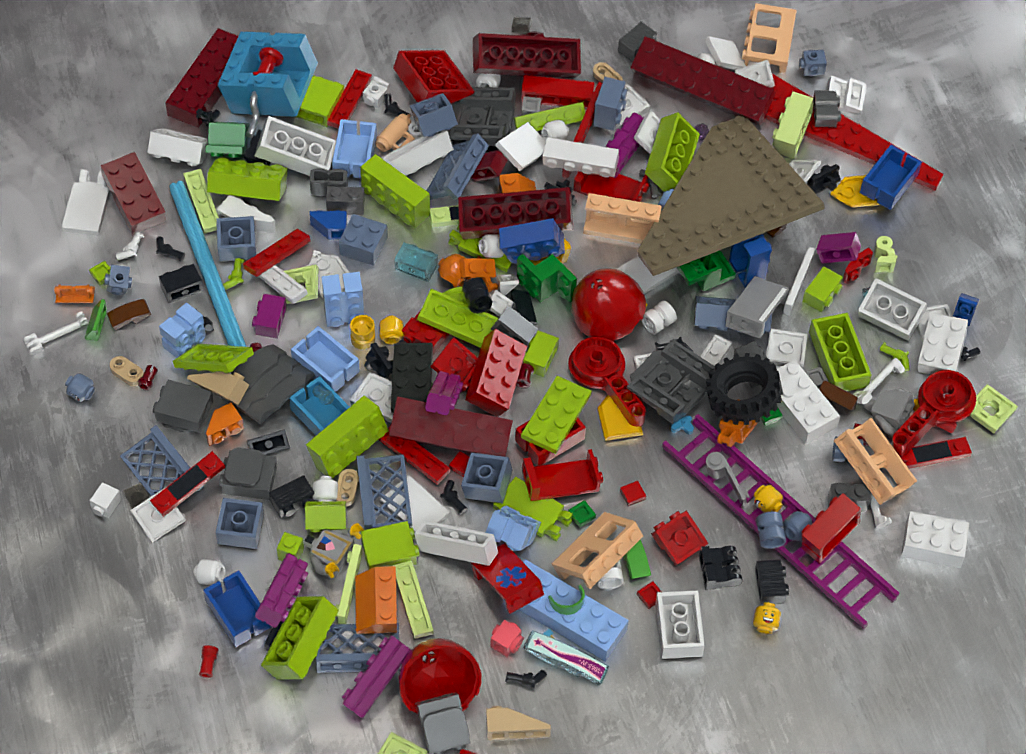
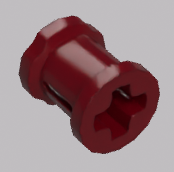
M522 364L516 383L517 387L523 389L530 387V378L534 373V368L531 365Z

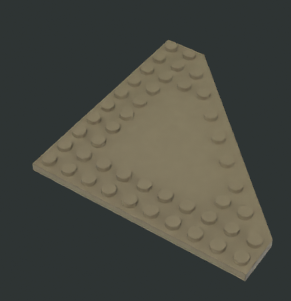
M737 116L711 127L663 207L659 222H654L637 251L638 257L650 273L656 276L825 209L824 202L748 118Z

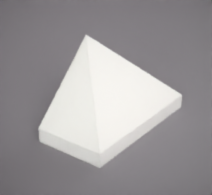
M515 273L496 275L498 291L504 296L519 284Z

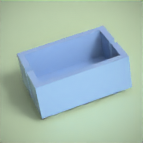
M340 120L332 161L333 169L347 171L348 177L351 174L353 178H361L360 167L374 155L377 138L376 123L360 121V135H357V121Z
M360 272L342 274L345 292H341L339 274L321 277L327 327H338L344 325L345 322L350 324L354 317L364 315Z
M319 326L306 336V340L302 339L291 348L292 358L314 372V380L320 376L335 392L345 385L344 380L348 382L360 372L359 359Z

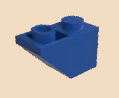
M310 211V225L328 240H340L347 227V211Z
M961 293L953 317L968 320V326H970L979 299Z

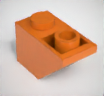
M232 402L214 410L206 432L209 446L218 444L225 438L236 435L244 429L243 419Z

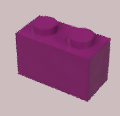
M856 232L821 235L816 250L821 263L855 261L858 258L861 244Z
M263 294L262 301L259 300L257 304L258 314L253 317L252 327H255V335L278 339L287 309L286 297Z

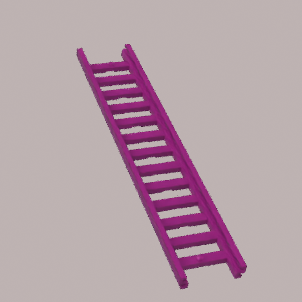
M699 414L694 417L695 419H693L692 424L702 433L678 452L666 440L662 443L663 449L758 534L756 518L764 512L760 508H756L748 515L741 509L743 506L739 499L734 502L727 496L734 490L730 482L720 490L714 484L717 479L709 475L706 477L699 471L706 465V458L710 453H721L723 451L729 456L727 462L730 468L737 464L743 469L736 476L739 485L750 476L758 482L747 491L749 498L746 497L747 503L754 498L753 495L760 486L772 485L783 495L781 503L786 507L780 513L783 522L796 511L808 514L811 517L812 524L816 521L813 515L734 445L728 447L725 443H717L720 433ZM707 439L715 444L713 448L692 464L686 459L689 454ZM787 537L786 543L783 546L774 548L863 629L868 626V623L858 613L870 601L882 593L893 603L900 594L843 542L820 564L814 560L807 567L799 561L806 554L802 546L793 554L785 548L792 541ZM836 553L840 555L844 561L822 580L814 574ZM852 566L859 574L840 591L835 593L828 586ZM865 579L868 580L874 587L850 607L843 599Z

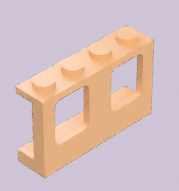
M755 3V9L751 10L749 17L752 23H748L747 33H750V36H746L744 46H747V49L743 50L742 55L746 66H748L749 61L762 62L768 60L769 64L780 66L779 73L786 74L797 10ZM766 12L780 15V27L774 28L757 25V13ZM753 38L776 41L775 53L766 54L752 51Z
M589 193L585 207L586 221L583 234L642 244L654 222H659L662 206Z
M869 418L862 425L852 430H846L834 440L880 505L906 491L917 482L872 418ZM862 436L874 452L873 455L870 456L857 437ZM881 468L887 469L897 483L896 487H892L881 472Z
M604 512L552 563V566L560 579L565 580L569 575L583 579L587 588L591 589L643 535L636 521ZM616 525L625 527L614 540H606L617 529ZM593 552L598 553V556L586 567H580Z

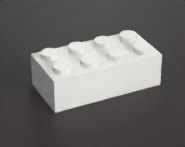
M268 116L261 131L255 157L310 176V172L313 169L320 168L329 171L336 140Z
M793 360L778 368L777 371H779L783 395H781L782 401L777 403V407L806 445L837 428L840 415L797 361Z

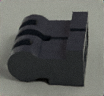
M701 546L699 561L701 571L703 572L705 591L720 589L724 586L734 587L743 582L742 575L739 574L741 569L737 565L739 560L736 556L737 550L735 546H724L722 548Z

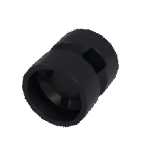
M472 278L466 281L462 291L470 311L479 314L489 310L493 301L485 281L481 278Z

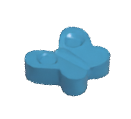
M685 416L673 423L671 431L676 433L684 430L687 434H692L694 431L691 423L692 417Z

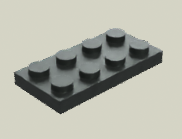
M394 343L391 413H394L397 396L427 402L432 382V368L430 367L433 358L432 343Z

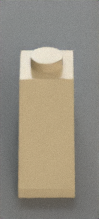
M224 372L193 374L187 377L188 380L196 385L212 391V393L239 405L249 387V384L243 381L245 377L236 372L233 375Z
M493 706L486 709L487 740L550 737V724L510 708Z

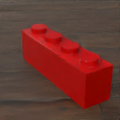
M524 75L521 103H523V97L525 96L541 98V105L561 107L583 102L584 109H587L594 93L595 82Z

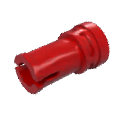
M205 645L202 647V663L199 672L201 677H212L214 661L217 659L219 649L215 646Z

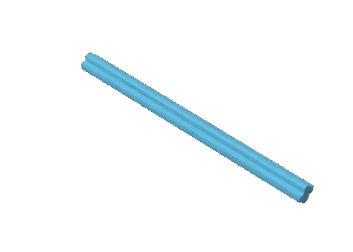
M183 181L171 183L169 188L228 346L247 347Z

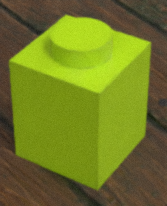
M284 532L277 546L278 560L283 561L288 553L300 559L304 551L303 538Z

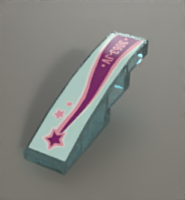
M533 630L523 649L557 669L562 667L577 677L582 675L598 686L602 684L610 667L566 643Z

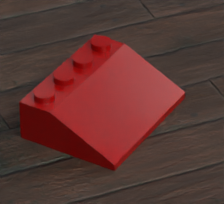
M445 50L398 51L393 69L417 103L443 93L451 104L474 94V89Z

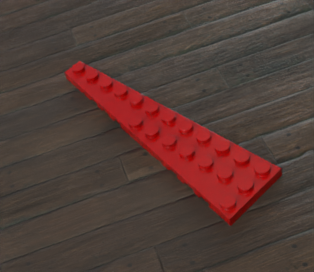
M772 74L775 86L771 88L774 89L776 94L764 119L779 125L780 114L785 113V102L787 97H791L792 92L809 97L812 96ZM813 111L804 134L806 137L873 165L877 163L888 147L893 145L842 114L841 120L837 122L836 127H815ZM905 152L903 161L901 164L902 167L904 166L906 156L909 154L907 152ZM922 162L919 174L913 182L936 191L944 174Z

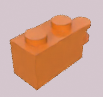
M722 418L719 423L721 432L718 435L717 443H725L728 447H732L735 442L742 444L757 423L755 420H751L749 425H745L744 421H739L738 425H734L732 420L724 422Z

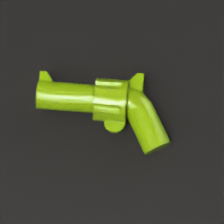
M235 259L234 270L228 276L229 281L223 283L225 290L236 286L238 283H244L241 271L244 259Z
M883 342L880 351L893 356V359L897 358L903 364L904 372H908L910 370L908 359L910 352H904L898 348L897 350L887 346L886 342Z

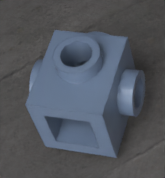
M824 50L803 51L802 58L799 59V68L803 70L804 76L825 74L827 61Z
M111 264L109 274H105L104 285H107L108 292H111L113 295H122L126 293L128 288H131L132 277H129L130 267Z

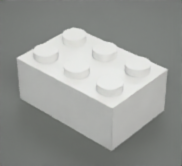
M875 279L858 309V317L909 341L927 309V303L879 279Z
M930 312L918 361V373L931 375L942 370L958 371L968 329V320Z
M910 511L905 526L901 557L961 568L966 553L969 523Z
M698 591L657 593L655 604L661 658L702 657L705 645Z

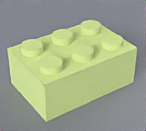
M792 92L791 97L786 99L785 113L780 114L779 128L774 130L772 146L780 155L795 159L813 113V98Z

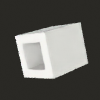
M102 482L90 499L93 513L110 518L122 500L120 491Z

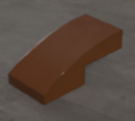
M140 299L109 311L107 315L112 328L118 330L130 322L137 324L150 316L151 312L146 300Z

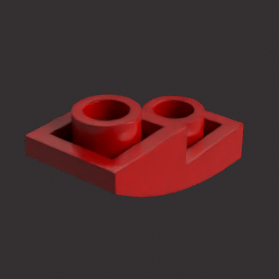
M869 247L858 254L857 260L850 261L845 269L842 280L844 283L856 280L860 276L861 269L871 263L873 251Z

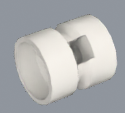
M661 301L653 309H649L644 313L642 323L649 333L656 335L664 329V326L667 327L675 322L677 316L675 310L668 302Z
M620 560L597 582L599 588L615 589L624 583Z

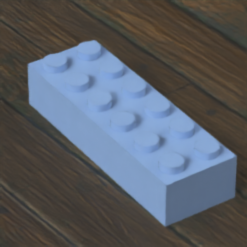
M525 559L523 563L541 580L544 596L518 610L606 662L627 632L629 620L585 595L584 604L578 612L571 615H563L556 612L550 605L548 596L551 595L553 600L560 605H573L582 598L580 592Z

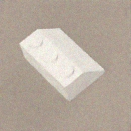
M160 128L151 131L147 153L153 154L155 158L163 159L168 157L173 162L186 161L187 165L198 166V164L205 162L208 155L205 152L208 138Z

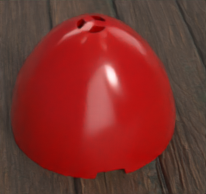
M612 268L598 269L587 274L577 284L572 296L574 322L579 331L589 337H604L611 341L623 338L630 334L637 323L643 319L646 310L645 295L639 284L628 274Z
M442 638L429 639L413 647L403 660L399 674V691L406 707L418 714L416 702L452 692L459 694L462 710L465 711L475 695L479 694L482 684V673L479 664L470 651L452 640Z

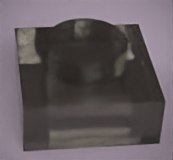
M514 17L512 33H529L531 18Z
M142 483L123 490L124 496L132 509L149 498Z

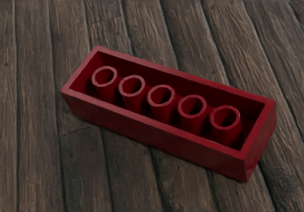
M217 28L165 102L167 116L197 128L201 126L203 121L201 117H196V111L198 109H202L205 112L211 111L221 97L222 93L218 83L238 39L237 35Z
M478 33L473 37V73L576 78L581 74L580 39Z
M569 187L458 197L459 231L462 239L482 238L486 234H499V228L552 218L562 231L573 230L572 195Z
M397 396L389 433L390 437L468 453L506 457L513 420L456 408L450 410L449 414L442 415L438 414L437 411L435 413L426 411V402Z

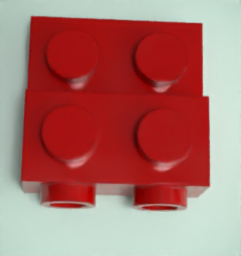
M419 311L415 318L411 317L403 327L402 332L404 336L402 338L406 343H432L434 355L450 334L417 320Z
M453 337L430 367L437 373L442 371L449 373V375H460V382L463 383L462 391L464 392L470 385L469 379L473 376L478 357Z
M678 510L669 516V522L665 524L662 521L654 526L655 531L651 533L660 549L666 551L675 566L700 550L701 546L709 544L687 510L681 514Z

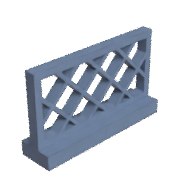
M478 133L473 134L470 141L452 146L453 150L447 154L426 190L430 193V200L446 196L456 200L461 196L489 147Z
M157 425L150 429L151 433L120 455L121 459L151 496L162 490L165 482H174L180 475H183L190 469V466ZM153 440L155 443L154 451L144 450L145 445ZM132 454H139L138 463L129 462L127 458ZM143 454L153 455L151 463H142ZM156 456H165V464H155ZM149 467V476H140V468ZM154 468H164L162 477H153ZM167 469H176V477L167 478ZM151 481H161L160 489H150ZM203 485L201 488H199L197 491L199 492L201 489H203V488H204V485Z
M404 455L365 459L364 456H357L364 529L367 530L408 521V525L412 526ZM401 461V466L397 471L389 467L392 462ZM379 464L382 468L375 473L370 469L369 465ZM385 470L393 474L388 480L380 476ZM396 477L403 481L399 488L391 484ZM376 479L384 484L379 490L372 487ZM387 487L395 491L390 498L382 493ZM398 494L405 498L401 505L393 501ZM378 496L386 500L381 508L374 504ZM389 504L397 508L392 515L384 511ZM401 511L407 515L408 520L399 521L395 517ZM380 514L388 518L385 523L376 524V518Z
M397 623V633H395L394 635H392L393 637H395V638L398 639V640H399V623ZM332 624L328 631L334 635L328 640L325 639L317 652V673L365 672L369 667L366 664L372 654L377 656L381 650L373 641L378 637L384 639L386 636L382 633H375L368 639L363 634H356V624ZM345 631L354 633L349 639H346L341 634ZM359 637L364 643L356 647L352 642ZM337 638L344 642L338 648L331 644ZM369 645L375 651L364 653L362 650ZM327 646L333 650L331 654H321V651ZM347 646L354 650L350 654H344L341 651Z

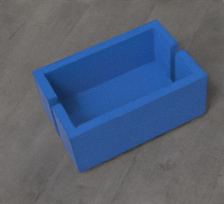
M890 145L863 179L860 193L873 201L875 198L878 199L877 203L892 210L918 176L922 161L908 154L902 167L901 164L905 152Z
M553 218L499 228L500 249L511 263L517 264V258L522 254L533 261L549 257L552 254L555 257L565 254L564 233Z
M763 233L731 246L729 262L735 272L738 273L746 270L738 274L744 288L747 287L754 276L766 280L772 247L765 240Z
M239 570L223 579L226 592L223 593L220 581L203 590L206 603L235 648L252 639L251 634L257 636L271 628V625L267 624L266 621L263 622L255 618L261 603Z

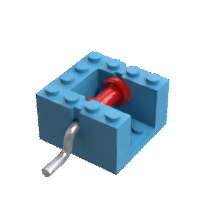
M240 32L218 87L232 114L252 115L251 123L246 132L248 138L253 137L260 115L297 116L318 62L305 34L276 33L270 35L268 32Z

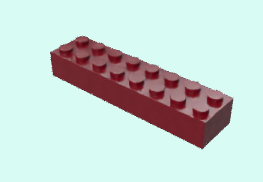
M646 36L630 67L633 73L733 115L744 116L752 123L760 126L776 94L773 88Z

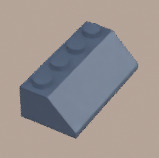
M696 296L695 325L700 329L717 327V330L727 331L728 327L725 326L727 311L737 299ZM772 314L765 322L763 334L771 330Z

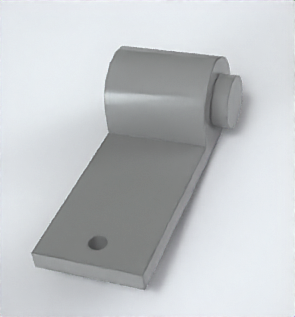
M719 452L710 453L706 458L708 475L714 479L727 476L743 508H746V497L749 498L745 487H740L723 454Z

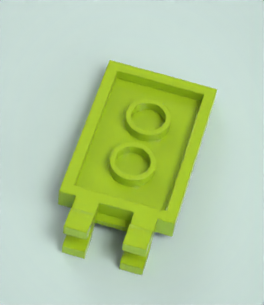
M452 230L449 234L450 239L448 243L458 245V250L475 258L495 259V267L506 273L513 264L505 254L501 258H485L479 251V241L482 238L462 239L461 234L455 230Z
M516 476L508 485L504 502L493 503L495 510L508 506L519 511L524 516H529L541 522L536 535L542 538L546 534L556 542L561 537L559 533L561 528L554 525V523L558 520L566 527L572 523L570 518L573 514L564 510V505L553 498L530 501L525 481Z

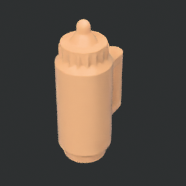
M400 114L395 117L378 135L375 145L380 151L386 152L391 148L396 150L415 140L407 132L411 124V115ZM403 136L406 140L399 147L396 143Z

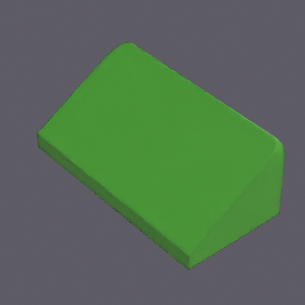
M101 299L92 310L85 334V339L99 340L107 313L105 299Z

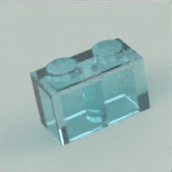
M405 242L395 257V270L427 282L430 281L438 266L437 254Z

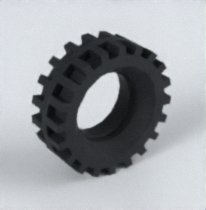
M745 353V357H739L738 354H735L734 359L729 360L726 357L723 359L724 363L722 365L717 363L715 365L716 371L710 370V379H706V390L710 406L718 418L722 416L724 422L732 420L734 425H738L739 421H744L745 425H749V421L755 420L758 423L760 422V417L765 416L768 418L770 410L776 411L778 409L777 403H781V395H783L780 375L774 363L770 365V360L767 357L761 360L759 354H756L755 357H750V353ZM744 382L757 383L763 388L757 396L750 399L733 400L727 396L731 388Z

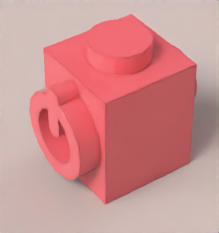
M504 620L501 625L498 624L494 628L490 647L506 657L511 652L515 654L524 640V637L521 636V629L517 624Z

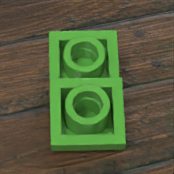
M639 540L623 556V560L627 561L630 579L651 576L648 559L643 544Z

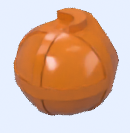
M452 254L447 258H443L438 264L440 276L451 282L454 288L463 286L464 282L468 279L461 278L460 259L465 257L459 254Z

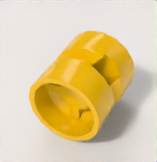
M367 315L354 317L350 322L352 345L361 350L369 349L371 344L375 343L374 320Z

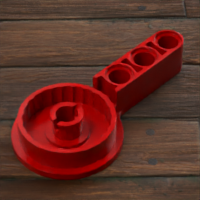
M590 337L579 342L571 352L568 361L569 372L573 379L585 387L604 390L612 398L630 425L636 427L643 426L646 408L638 396L627 389L629 384L623 377L625 358L618 345L604 337Z
M942 370L931 374L923 382L918 392V404L920 407L892 437V447L899 456H905L935 424L956 423L971 415L975 409L977 397L970 380L959 372Z

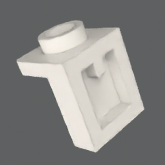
M497 290L489 293L493 301L489 310L498 316L514 303Z

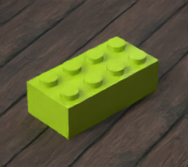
M678 112L661 118L645 170V174L663 192L675 189L693 159L700 135Z
M373 155L360 167L361 187H364V193L371 195L380 205L387 207L392 214L402 218L406 224L416 228L430 216V193L378 155Z
M226 158L215 159L208 171L207 192L280 201L287 188L288 168L278 164L269 166L261 162L252 164L246 163L244 160L228 161Z
M848 313L812 319L809 334L828 382L845 391L866 388L870 383L872 375Z
M363 396L310 440L306 447L316 469L325 476H331L333 479L351 462L355 461L357 456H360L365 450L369 449L371 445L383 437L389 430L379 406L366 396Z
M324 596L297 597L261 666L276 679H304L339 610Z

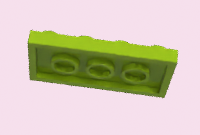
M430 289L417 320L480 348L484 337L492 332L491 328L498 319L486 312L473 313L470 311L468 304L434 289Z
M198 343L173 360L175 368H183L184 370L196 369L197 371L208 370L210 372L221 371L230 373L239 364L247 362L248 358L254 355L252 347Z
M556 376L522 432L521 438L557 454L589 400L592 391L560 376Z

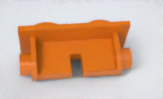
M61 284L55 286V303H94L95 287L89 284L87 286H61Z

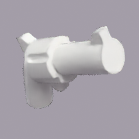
M136 232L132 241L124 247V252L116 254L117 260L120 261L132 256L137 257L138 244L145 235Z

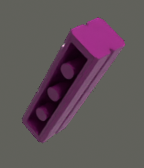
M635 112L630 117L624 119L623 127L621 129L618 128L614 134V139L612 141L609 140L606 144L607 148L619 149V160L615 177L613 178H617L640 146L634 139V136L644 117Z
M442 371L437 374L428 393L426 411L433 413L437 411L438 414L447 415L450 410H454L463 388V383L460 382V375H449V373Z
M290 553L286 554L255 614V618L263 622L266 621L267 624L274 628L278 626L280 621L285 622L289 611L286 609L292 608L296 600L293 595L297 597L302 588V585L299 583L303 584L309 574L306 572L307 562L297 559V557Z
M392 635L389 639L385 637L378 646L381 648L377 656L372 654L366 663L369 666L367 670L359 672L354 679L356 682L352 690L348 688L341 697L344 700L342 704L362 719L400 668L406 655L411 651L409 647Z

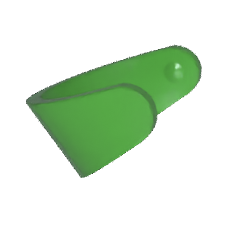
M578 585L582 598L573 605H560L553 600L551 595L548 596L552 608L563 615H571L578 612L582 608L585 598V591L582 585Z

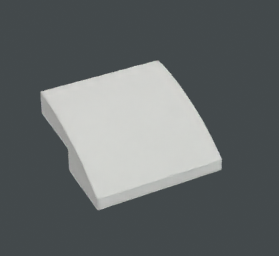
M831 76L828 80L827 91H836L837 96L840 97V106L837 107L838 111L861 113L866 84L852 78L847 82Z

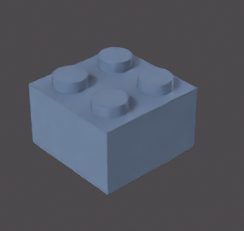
M609 77L604 78L595 104L594 126L614 131L616 125H620L621 111L625 110L627 102L625 99L628 90L625 89V81Z
M443 93L410 105L416 126L424 137L434 136L439 131L450 130L453 126L458 125L452 105Z
M353 214L339 240L340 255L374 266L388 238L387 224Z
M254 216L216 218L219 262L235 261L236 258L249 260L256 255Z
M471 453L461 484L465 498L503 503L513 471L509 457Z
M223 498L216 528L217 544L257 549L264 518L263 503Z

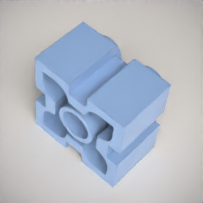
M186 302L176 311L174 317H169L159 326L160 334L163 336V347L178 358L191 349L193 344L201 343L206 337L205 327H203V315Z
M504 506L500 510L498 509L493 512L485 533L494 534L496 542L503 540L507 542L508 548L514 551H521L526 546L533 544L541 522L529 516H524L519 511L508 506Z

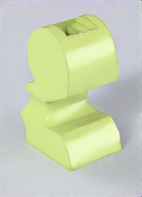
M881 236L876 241L874 255L878 260L875 272L893 273L898 256L895 255V249L892 248L893 241L888 236Z

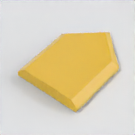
M866 175L844 177L837 188L830 193L831 196L851 208L880 205L877 203L878 199L875 198L873 201L860 193L861 185Z
M609 395L597 407L605 441L643 435L642 427L630 425Z

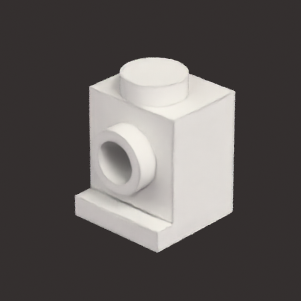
M374 76L373 81L363 92V101L367 105L378 109L385 101L384 94H390L389 83Z

